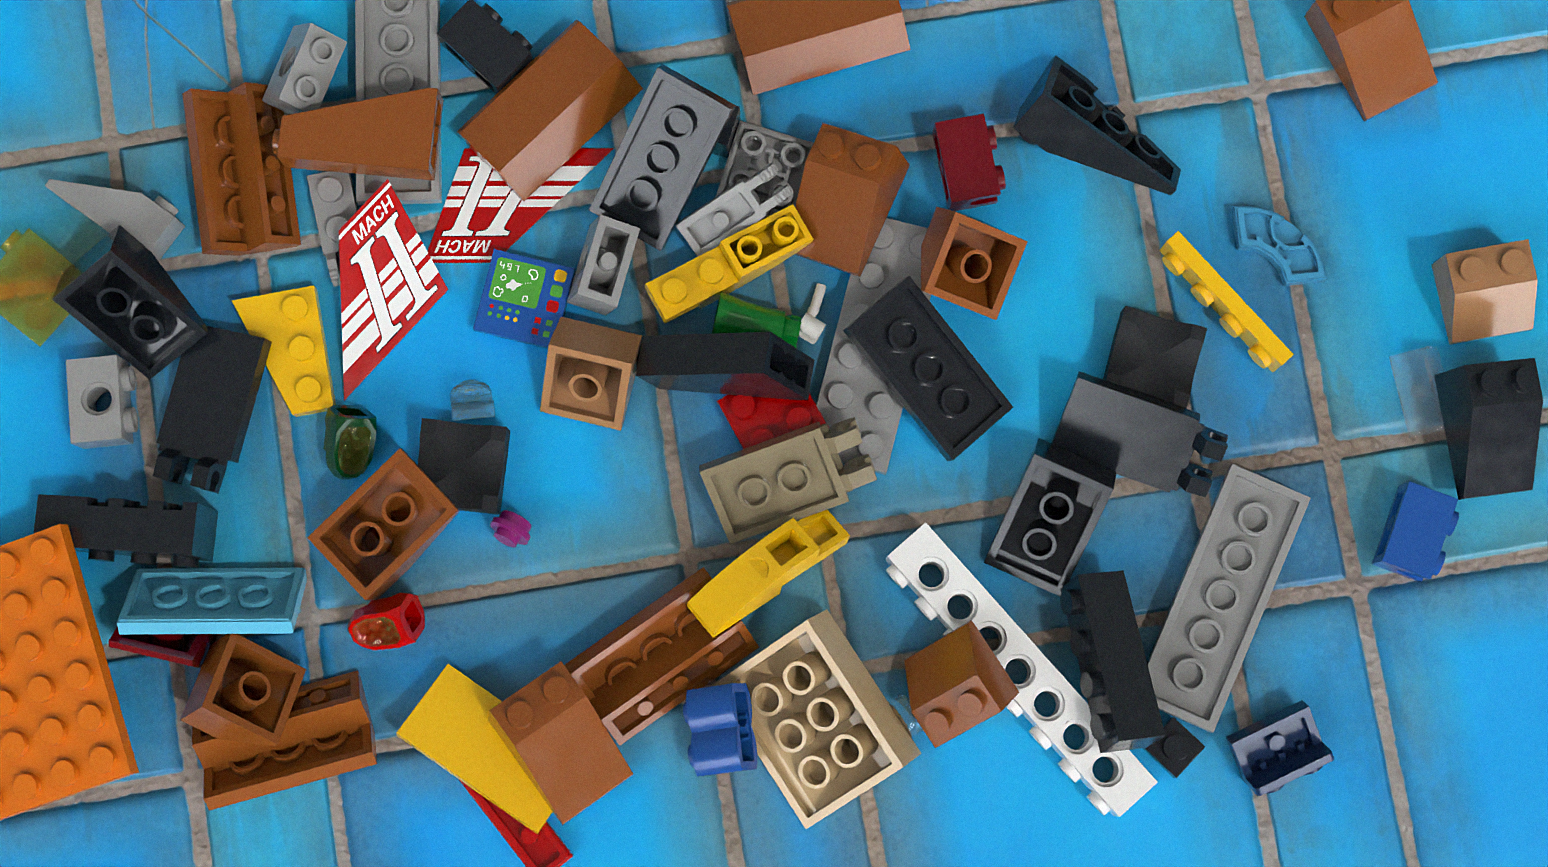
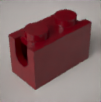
M984 113L935 122L932 136L948 210L959 211L996 204L998 202L997 196H1000V190L1005 189L1006 184L1002 166H995L992 150H997V139L993 125H986Z

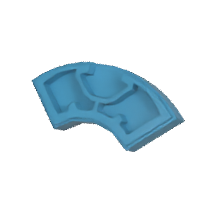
M1234 206L1232 208L1236 249L1253 251L1268 259L1278 271L1283 286L1322 283L1327 280L1323 260L1306 233L1303 234L1293 224L1285 220L1284 216L1259 207Z

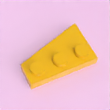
M313 285L231 300L248 333L272 342L266 366L292 415L299 417L326 412L329 407L336 405L317 288Z

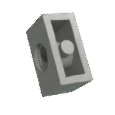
M313 23L293 26L262 101L287 114L319 109L347 41Z
M604 215L598 216L589 225L567 303L605 316L617 308L640 228Z
M118 355L66 360L71 444L82 449L134 444L133 432L138 431V415L135 407H131L130 391H134L136 387L133 367L129 366L128 362ZM110 392L112 396L110 406L106 410L98 412L96 406L98 398L103 393Z

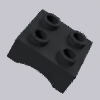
M1125 306L1120 312L1103 380L1187 409L1193 378L1207 328L1168 320Z
M422 418L418 466L459 510L500 515L510 430L503 426L463 424Z

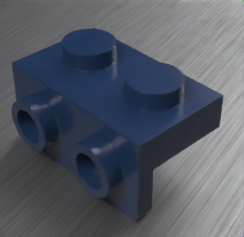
M1303 700L1226 737L1242 780L1257 796L1274 793L1280 790L1284 784L1303 775L1316 773L1323 765L1334 760L1332 751L1322 742L1309 706Z

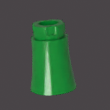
M721 292L712 334L772 332L796 348L801 317L785 315L786 311L764 307Z

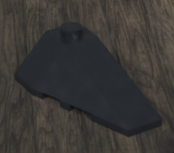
M1055 55L1020 107L1013 128L1019 132L1026 142L1038 145L1048 153L1172 195L1177 190L1181 169L1146 135L1137 134L1135 136L1123 120L1126 115L1117 106L1109 110L1094 95L1098 88L1088 78Z

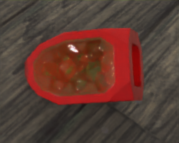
M397 593L391 597L371 600L368 605L355 610L349 620L347 629L353 641L361 647L374 651L400 648L415 643L425 628L424 610L417 595Z

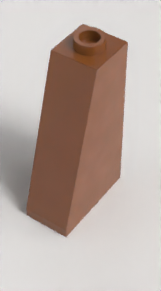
M424 88L284 115L281 119L280 129H275L273 134V153L277 154V158L286 168L435 181L444 100L438 88Z

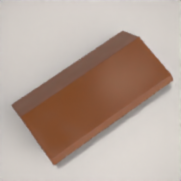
M735 0L726 3L735 41L741 51L750 90L753 95L910 50L899 0Z
M576 19L472 116L457 133L477 156L492 167L521 200L525 201L643 88L621 60Z
M244 82L229 92L191 88L182 93L202 254L241 256L293 248L301 245L291 168H286L277 158V154L273 153L272 147L275 129H280L284 112L262 101L268 87L266 84Z
M704 567L564 665L589 699L606 729L620 746L686 699L687 690L704 687L759 648L742 620H739L713 638L689 610L687 602L712 580Z
M358 670L300 686L280 741L275 747L218 739L192 726V746L204 768L203 799L209 811L377 764L375 732Z

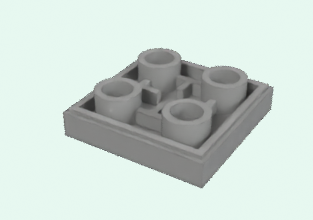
M740 121L716 196L743 178L749 179L756 172L774 162L779 171L772 179L754 188V191L761 201L772 194L774 190L786 184H789L794 191L787 199L770 209L767 217L792 204L796 206L805 162L813 142Z

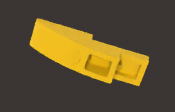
M792 204L720 241L718 247L647 282L645 290L663 322L666 324L696 307L701 309L717 301L721 292L729 294L802 250L812 243L814 239Z
M828 509L802 518L799 521H796L793 517L761 539L717 574L687 602V607L714 638L779 595L783 585L846 545L850 535Z

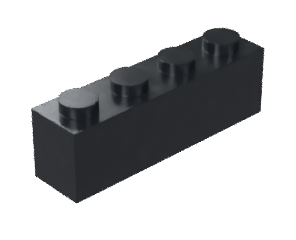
M1124 570L1076 575L1060 588V605L1063 613L1067 615L1071 631L1070 646L1073 654L1077 656L1081 672L1080 687L1082 694L1088 701L1091 713L1090 728L1092 735L1098 742L1100 753L1147 748L1166 735Z

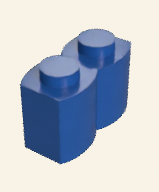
M730 683L687 690L686 701L683 704V716L692 732L691 744L688 747V759L697 777L757 769V745L751 726L752 704L747 684Z

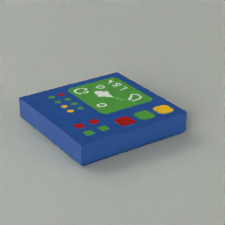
M494 249L473 330L548 349L549 342L560 317L565 316L568 304L567 299L576 272L575 268Z

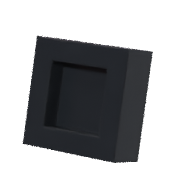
M1170 717L1163 725L1166 736L1147 748L1142 749L1173 778H1177L1205 746L1174 717Z

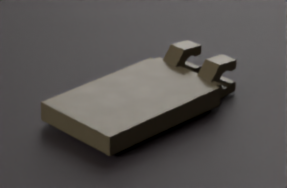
M855 417L834 423L830 428H828L827 423L820 425L819 422L699 465L700 475L730 544L780 527L793 517L797 521L849 502L847 492L877 480L875 468L869 454L848 460L844 465L839 456V452L863 443Z

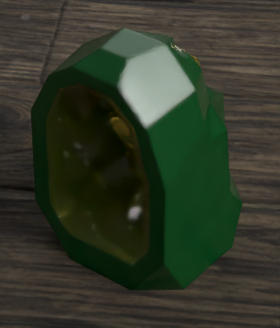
M333 405L327 409L325 416L326 429L323 449L326 451L327 466L333 475L342 480H350L363 474L372 461L377 433L376 416L364 408L349 405Z

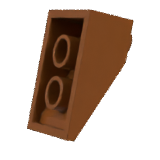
M1315 0L1305 14L1306 21L1364 121L1438 83L1409 0Z
M822 123L805 162L795 206L814 240L794 255L858 277L861 276L910 166L896 145Z
M399 448L307 538L364 600L379 599L410 569L460 510L402 448Z
M562 661L489 710V723L562 826L633 775V772L589 699Z

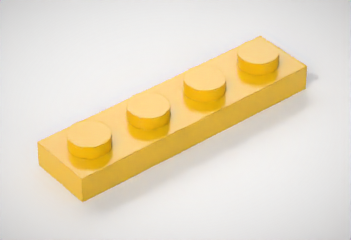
M1179 231L1165 242L1159 250L1164 255L1162 257L1164 265L1174 275H1182L1191 284V293L1199 303L1205 307L1210 305L1221 317L1219 322L1229 335L1234 338L1239 336L1250 348L1248 349L1249 356L1258 366L1263 369L1268 367L1273 373L1294 355Z

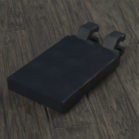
M207 326L209 328L208 333L181 354L156 442L160 444L158 450L162 452L157 456L153 477L182 485L190 458L198 459L199 461L194 465L190 486L219 494L228 461L235 463L239 461L272 342L262 337Z
M1079 371L1051 443L1116 471V474L1166 492H1170L1171 489L1177 491L1180 486L1186 492L1206 498L1212 485L1211 477L1213 471L1189 461L1194 450L1201 456L1222 461L1228 447L1226 443L1228 435L1199 423L1200 413Z

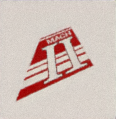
M465 148L427 251L433 263H490L494 249L506 252L614 148H580L525 201L521 200L499 174L483 162L471 148Z
M388 179L339 230L344 400L448 291Z

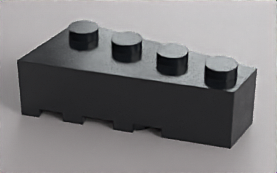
M38 494L34 533L58 524H67L75 551L89 552L88 560L114 562L115 555L131 556L130 563L156 565L157 558L173 559L172 566L199 568V561L213 562L218 511L196 502H183V505L166 501L148 500L147 506L140 505L141 502L119 498L105 499V502H98L97 498Z

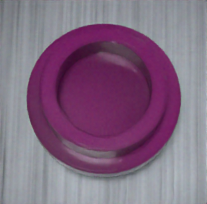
M503 510L499 517H494L490 523L491 528L495 531L494 537L509 547L515 548L517 544L527 545L531 538L529 531L532 525L525 518L514 512Z

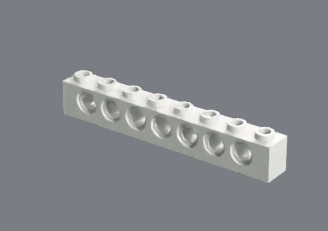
M926 522L886 557L885 560L890 564L886 569L888 575L901 589L908 585L919 597L914 601L919 610L930 621L937 617L947 630L943 633V636L972 620L978 630L990 628L998 635L999 643L993 653L1004 669L1011 660L1021 661L1026 666L1027 677L1023 683L1014 684L1019 693L1006 708L1016 718L1021 714L1026 717L1034 726L1029 730L1031 736L1043 749L1047 750L1051 746L1062 758L1058 766L1074 783L1079 779L1082 780L1091 791L1087 795L1088 800L1103 816L1110 812L1113 816L1120 817L1158 783L1130 750L1100 753L1098 742L1093 737L1090 728L1091 713L1088 703ZM931 564L939 568L942 574L940 585L927 587L920 581L919 570L922 566ZM961 596L969 602L970 614L967 618L956 619L950 615L947 608L950 598ZM1041 692L1051 694L1056 702L1055 711L1049 717L1041 716L1034 707L1035 698ZM1071 724L1079 726L1085 735L1084 743L1075 750L1069 748L1063 739L1065 729ZM1100 757L1109 759L1114 768L1112 777L1105 782H1100L1093 774V764Z

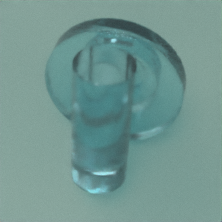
M466 380L456 385L450 392L452 421L495 417L491 388L477 380Z

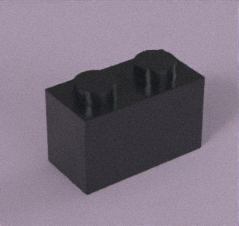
M468 0L436 34L447 51L490 90L497 94L533 60L530 52L533 46L518 31L515 30L510 34L500 24L503 19L491 6L485 3L480 7L474 0Z

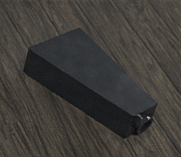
M772 332L643 336L640 353L637 358L636 376L656 388L664 390L808 400L815 360Z

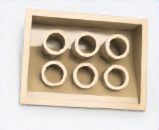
M827 609L807 619L713 684V686L730 683L747 684L752 704L751 726L755 735L757 755L805 829H808L894 774L922 754Z

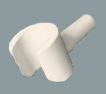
M819 283L816 284L810 307L801 320L799 336L811 344L817 342L826 326L825 323L816 318L826 290V286Z

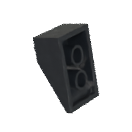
M118 225L62 273L52 300L149 380L205 336L209 329L153 253L121 225Z
M1535 358L1463 365L1434 375L1458 500L1533 490L1543 396Z
M1039 438L1017 484L984 563L1061 596L1060 588L1070 581L1113 492L1117 472Z

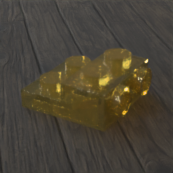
M30 228L24 234L16 229L0 246L6 252L0 259V315L41 347L69 315L52 298L62 273L72 263Z

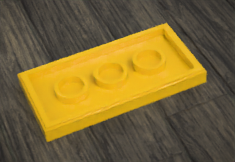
M447 664L396 732V735L538 834L553 811L488 721L489 710L502 701L450 664Z

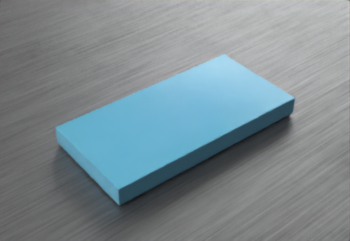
M306 568L136 569L117 620L119 635L293 633L307 583Z

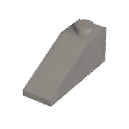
M49 179L45 184V187L107 232L110 233L118 225H121L150 250L158 261H160L185 228V225L175 217L179 210L159 195L155 201H152L144 194L52 179Z

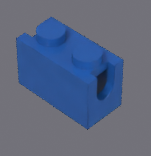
M1411 481L1398 486L1372 565L1417 582H1422L1423 578L1430 580L1433 575L1437 576L1445 561L1446 553L1441 551L1445 537L1453 533L1459 519V512L1455 511L1458 499Z

